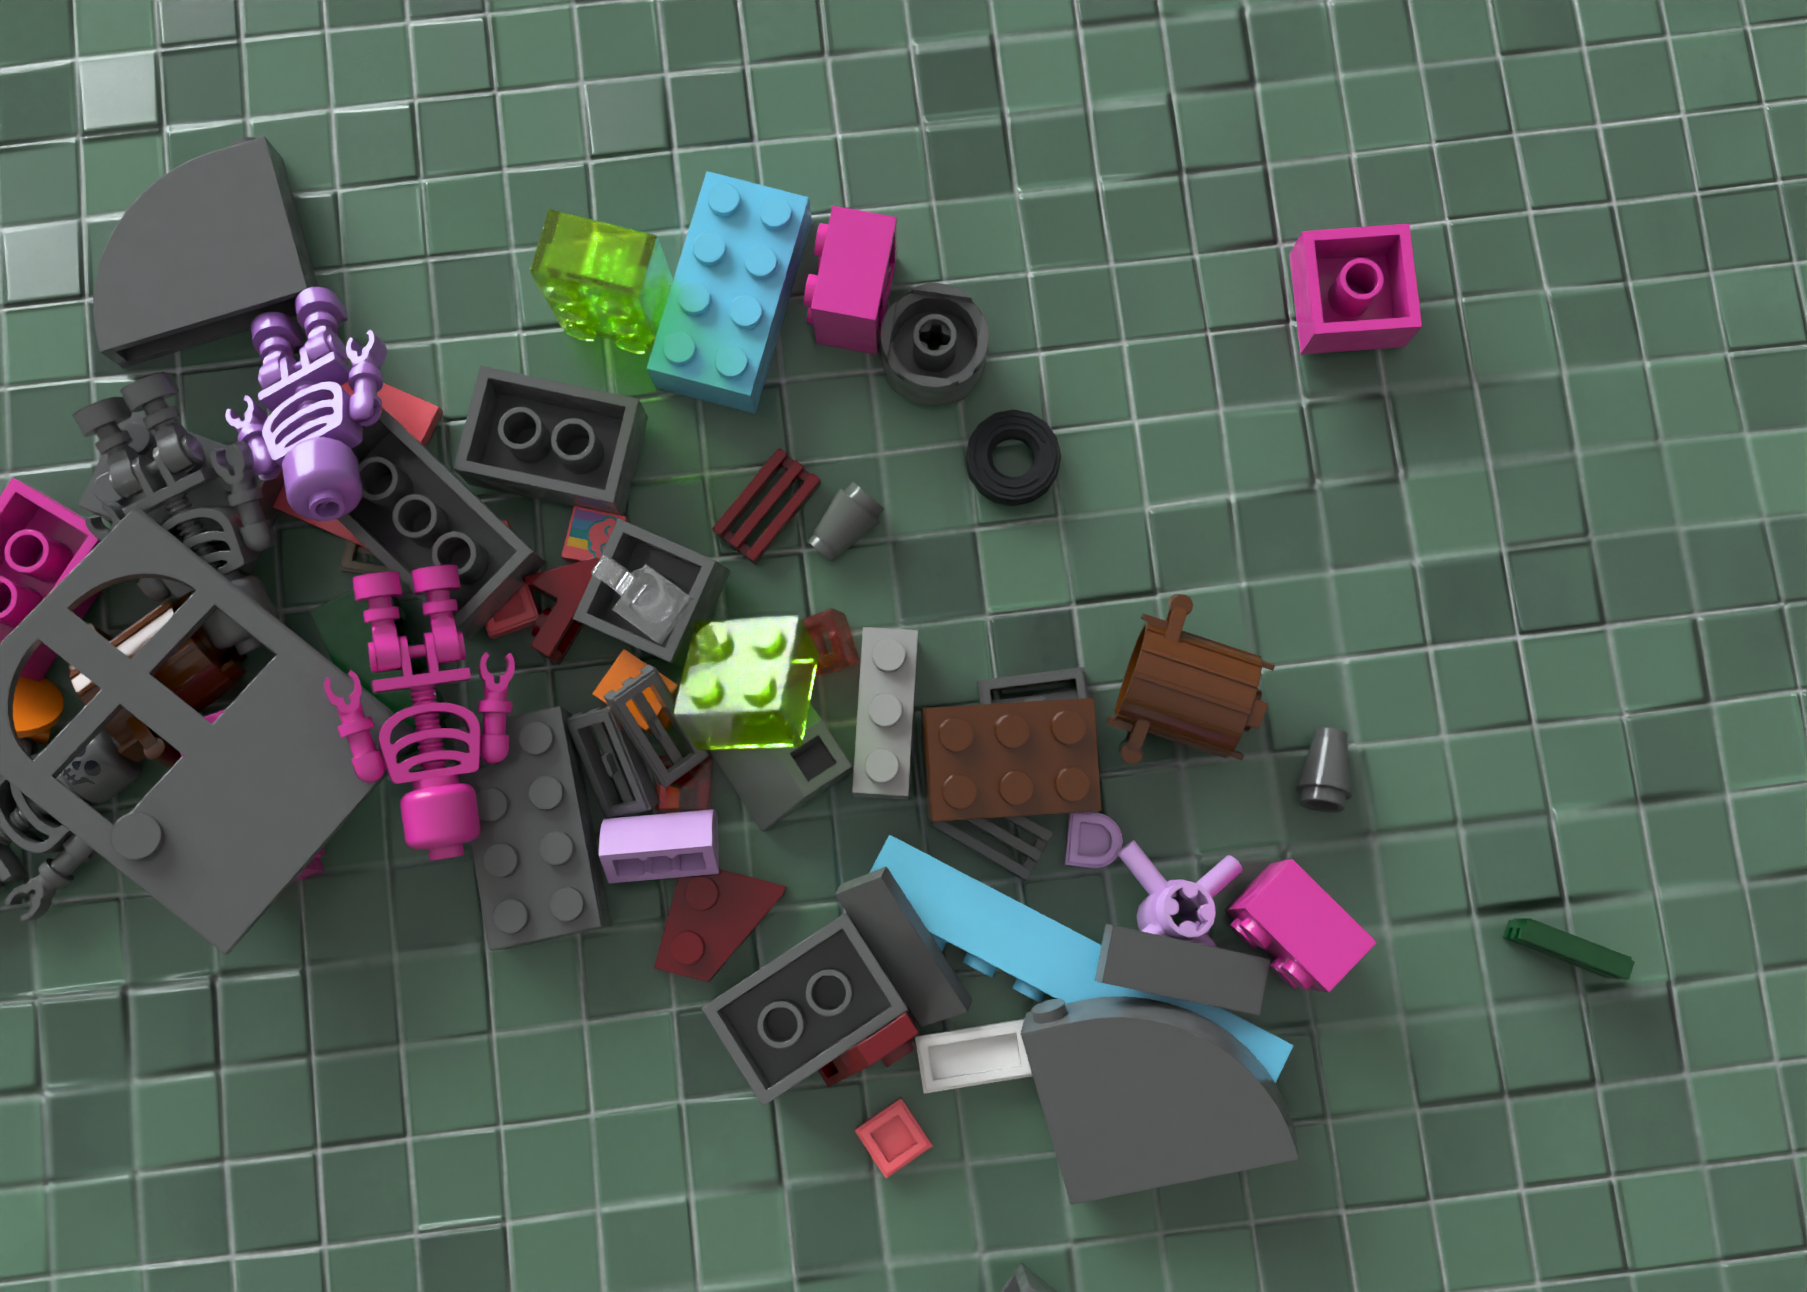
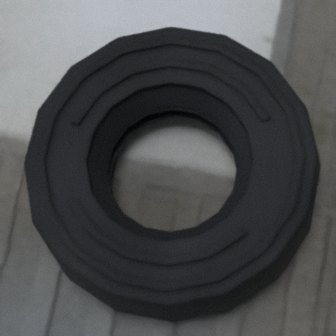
M1014 409L994 413L979 423L969 438L965 456L969 479L979 493L994 503L1009 506L1031 503L1045 494L1057 478L1061 460L1057 437L1048 424L1030 412ZM1004 440H1021L1031 449L1034 458L1033 465L1022 476H1005L994 466L992 459L993 451Z

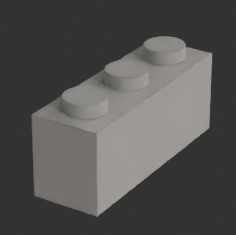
M863 627L852 787L854 798L908 801L918 630Z

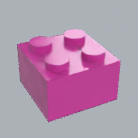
M832 205L829 224L820 223L817 230L814 255L819 256L817 275L809 274L806 282L804 306L808 307L807 324L814 326L816 344L878 355L881 326L888 306L897 261V217Z
M1410 224L1302 231L1289 254L1300 355L1405 347L1422 327Z
M1293 859L1270 863L1225 909L1234 919L1229 925L1232 931L1250 948L1255 949L1259 946L1274 959L1269 965L1272 971L1294 990L1299 986L1304 991L1330 992L1377 943Z

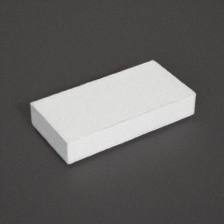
M1024 1019L915 1036L923 1093L1033 1076L1020 1034Z

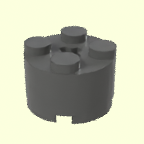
M943 283L922 284L911 289L910 293L898 301L896 300L885 313L881 326L883 369L891 388L913 402L922 405L940 406L962 401L970 394L982 377L989 343L988 322L983 312L981 313L979 308L971 301L972 298L963 290ZM931 340L941 342L938 350L928 349Z

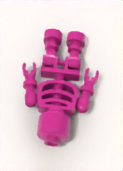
M457 565L429 566L411 571L414 594L427 595V603L422 604L424 616H430L431 632L423 633V644L408 646L406 635L397 636L394 621L400 619L399 607H392L391 598H399L403 595L400 573L396 571L377 572L352 578L355 601L357 603L368 601L369 610L363 611L364 622L371 623L373 642L368 643L371 672L381 673L401 670V677L373 680L371 683L373 694L409 689L412 691L410 696L413 697L410 701L414 703L411 707L405 708L391 716L381 726L378 734L380 750H376L370 729L375 727L371 716L365 717L360 701L362 687L357 674L350 670L347 676L354 684V691L348 696L350 704H346L343 697H338L332 692L330 687L331 679L326 677L324 682L326 697L337 708L342 725L338 726L337 729L340 738L347 737L353 755L351 762L357 777L363 782H375L383 776L384 771L387 769L392 784L412 782L413 790L405 793L400 799L405 842L411 849L428 850L429 861L464 855L463 844L472 842L481 834V823L476 791L470 784L460 783L459 775L476 772L479 769L480 756L487 763L495 764L503 761L509 751V735H506V714L512 713L513 702L507 701L509 681L512 679L515 669V662L511 653L504 657L507 668L505 673L498 677V684L494 682V675L490 674L486 667V662L490 655L485 652L479 660L478 672L483 682L484 700L478 701V713H483V735H480V724L472 711L456 704L438 703L435 701L437 696L434 695L436 690L433 688L436 685L465 682L471 679L469 667L439 671L438 668L440 664L455 663L466 659L462 631L456 630L453 613L458 612L457 600L450 598V591H456L461 588ZM425 657L428 673L412 675L410 659ZM439 713L449 714L460 719L464 723L467 733L453 728H441V725L438 724L440 719L437 718L440 715ZM413 717L416 720L414 722V725L417 726L415 728L416 732L406 735L394 744H391L390 736L393 728L402 720ZM450 739L461 742L466 746L467 753L446 751L442 748L444 743L441 740ZM416 742L420 744L417 747L421 750L418 752L419 755L410 757L399 764L397 763L396 755L398 751ZM448 760L457 762L458 766L447 767L444 764ZM420 764V767H423L420 772H409V769L415 765Z

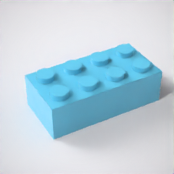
M706 171L646 368L655 388L756 414L812 224L809 197Z

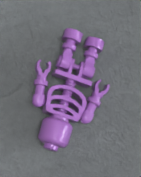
M316 286L304 289L295 298L297 320L300 326L305 329V334L308 338L305 346L300 348L301 361L297 362L294 359L293 352L297 351V346L304 345L302 332L289 316L280 312H265L255 317L251 322L250 330L253 347L260 354L261 361L263 362L259 370L260 374L258 375L263 391L258 393L259 401L272 413L267 418L266 411L252 398L245 396L243 400L248 404V409L244 413L245 420L232 409H227L225 416L227 422L238 431V441L246 442L252 450L254 457L253 474L258 475L261 480L271 481L283 469L287 502L294 512L311 520L332 521L346 516L358 506L362 499L360 470L357 457L352 448L362 442L363 426H372L381 417L382 401L377 396V392L383 387V373L380 368L385 361L387 347L372 330L367 332L369 342L365 348H362L351 337L345 347L337 335L341 322L348 320L346 307L332 290ZM347 358H349V359L351 360V364H352V367H353V368H350V367L346 364V359H347ZM349 382V386L354 390V395H349L341 385Z

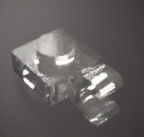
M603 555L591 571L595 577L622 595L612 610L659 644L663 643L694 600L693 597L647 564L635 576L614 559Z

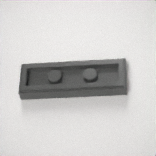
M887 866L842 883L835 896L920 1026L923 1027L968 1012L972 998Z
M1106 924L1095 981L1260 1016L1270 959Z

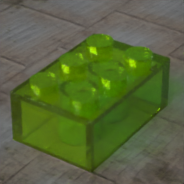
M548 209L530 273L560 326L564 328V332L584 341H594L595 336L614 340L616 346L632 353L643 354L646 349L652 350L673 283V278L658 236Z

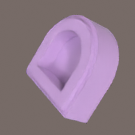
M1069 813L1064 866L1096 869L1111 864L1118 857L1117 853L1121 850L1123 843L1122 833L1117 823L1110 817L1100 813Z

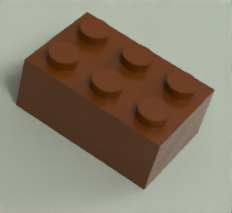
M1094 698L921 709L927 818L932 822L1101 811Z

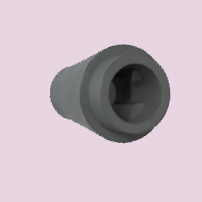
M852 481L844 491L841 488L838 489L815 529L814 535L808 542L824 557L833 562L838 555H841L880 523L877 517L883 512L884 508Z
M1326 727L1315 729L1314 739L1311 742L1296 786V791L1301 794L1300 804L1303 807L1321 812H1340L1345 808V800L1352 797L1347 744L1348 734L1345 731Z

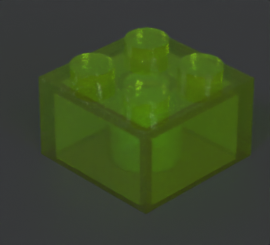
M799 615L695 621L673 715L697 750L802 746L819 652Z

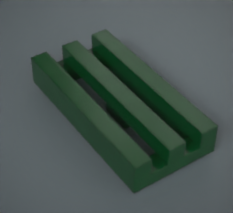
M1514 918L1509 920L1503 939L1607 979L1614 978L1620 980L1621 978L1629 980L1635 961L1631 960L1632 957L1531 918Z

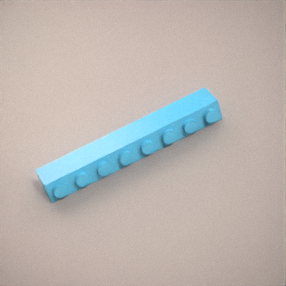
M891 835L888 836L870 873L887 866L942 952L947 942L967 952L963 963L989 977H993L997 968L1017 978L1012 989L1039 1003L1044 1001L1047 994L1055 999L1064 1000L1065 1004L1100 997L1126 996L1157 1000L1190 1010L1232 1034L1253 1053L1268 1071L1274 1082H1277L1294 1045L1220 1007L1095 981L1102 945Z

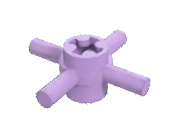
M1135 840L1117 853L1149 894L1141 902L1137 912V923L1140 931L1219 948L1207 933L1214 923L1216 914L1212 898L1242 872V866L1236 858L1227 855L1199 881L1194 883L1184 879L1166 881ZM1176 913L1178 915L1181 914L1182 923L1179 926L1171 918Z

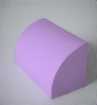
M716 810L603 819L599 837V858L608 883L719 874L718 815Z

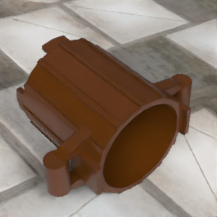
M192 594L184 595L178 600L172 597L115 638L93 624H87L131 659ZM202 626L153 676L198 713L241 683V676L246 673V670L238 663L247 658L245 654L240 656L235 646L226 650L214 649L204 634ZM70 665L69 669L71 672L69 678L77 696L86 706L101 689ZM124 707L103 728L114 740L121 744L117 749L119 754L137 763L147 757L171 769L181 758V754L177 749Z
M1174 594L1168 600L1169 611L1165 620L1142 613L1141 619L1145 620V623L1131 654L1119 691L1114 716H1108L1106 723L1107 725L1128 731L1126 739L1119 745L1120 756L1128 764H1136L1142 759V746L1147 732L1226 759L1227 757L1243 760L1244 754L1234 749L1243 731L1248 732L1251 727L1259 729L1268 705V703L1261 701L1262 690L1258 689L1261 670L1263 667L1273 671L1275 665L1274 663L1262 660L1261 656L1182 631L1186 616L1193 609V602L1190 597L1184 594Z

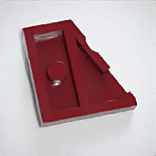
M720 869L719 874L678 877L654 969L710 982L735 950L756 929L755 927L772 907L785 895L787 886Z
M906 1011L820 1068L818 1072L826 1085L830 1087L871 1066L880 1059L887 1068L915 1049V1044L911 1038L919 1034L918 1027L909 1012Z

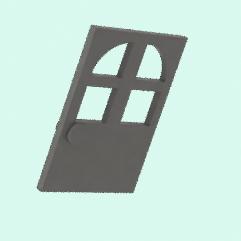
M138 507L131 510L0 643V775L225 955H228L388 775L386 769L383 776L375 782L367 783L360 780L351 762L353 755L347 737L340 738L337 727L342 725L337 708L326 697L324 682L326 677L331 679L330 687L332 692L338 697H343L346 704H350L348 696L354 691V684L347 677L348 675ZM134 579H166L193 589L195 592L131 659L72 612L81 603L99 591ZM216 609H219L276 656L212 724L153 676ZM43 642L101 690L35 759H32L23 748L15 730L13 700L16 685L24 666L33 652ZM362 687L360 701L365 717L371 716L375 727L371 728L370 732L376 750H380L378 745L380 728L396 713ZM124 707L182 753L183 756L129 814L122 816L113 824L60 782L57 777ZM402 720L391 731L390 743L394 744L402 737L415 733V729ZM415 743L398 751L396 755L397 763Z

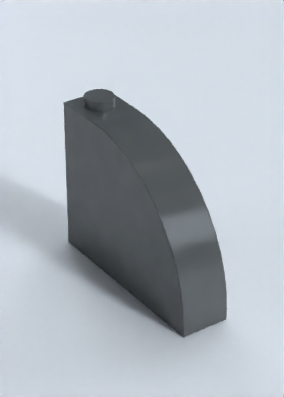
M265 136L238 139L232 142L229 147L193 158L172 169L142 192L115 226L106 243L96 274L93 295V317L100 352L120 367H129L248 331L253 319L265 312H280L290 318L297 316L295 309L296 296L306 288L318 286L283 158Z
M1126 996L1100 997L1067 1004L1062 999H1052L1035 1005L1031 1012H1026L1020 1034L1071 1205L1299 1160L1295 1128L1286 1102L1276 1083L1262 1063L1246 1046L1214 1022L1190 1010L1170 1003Z

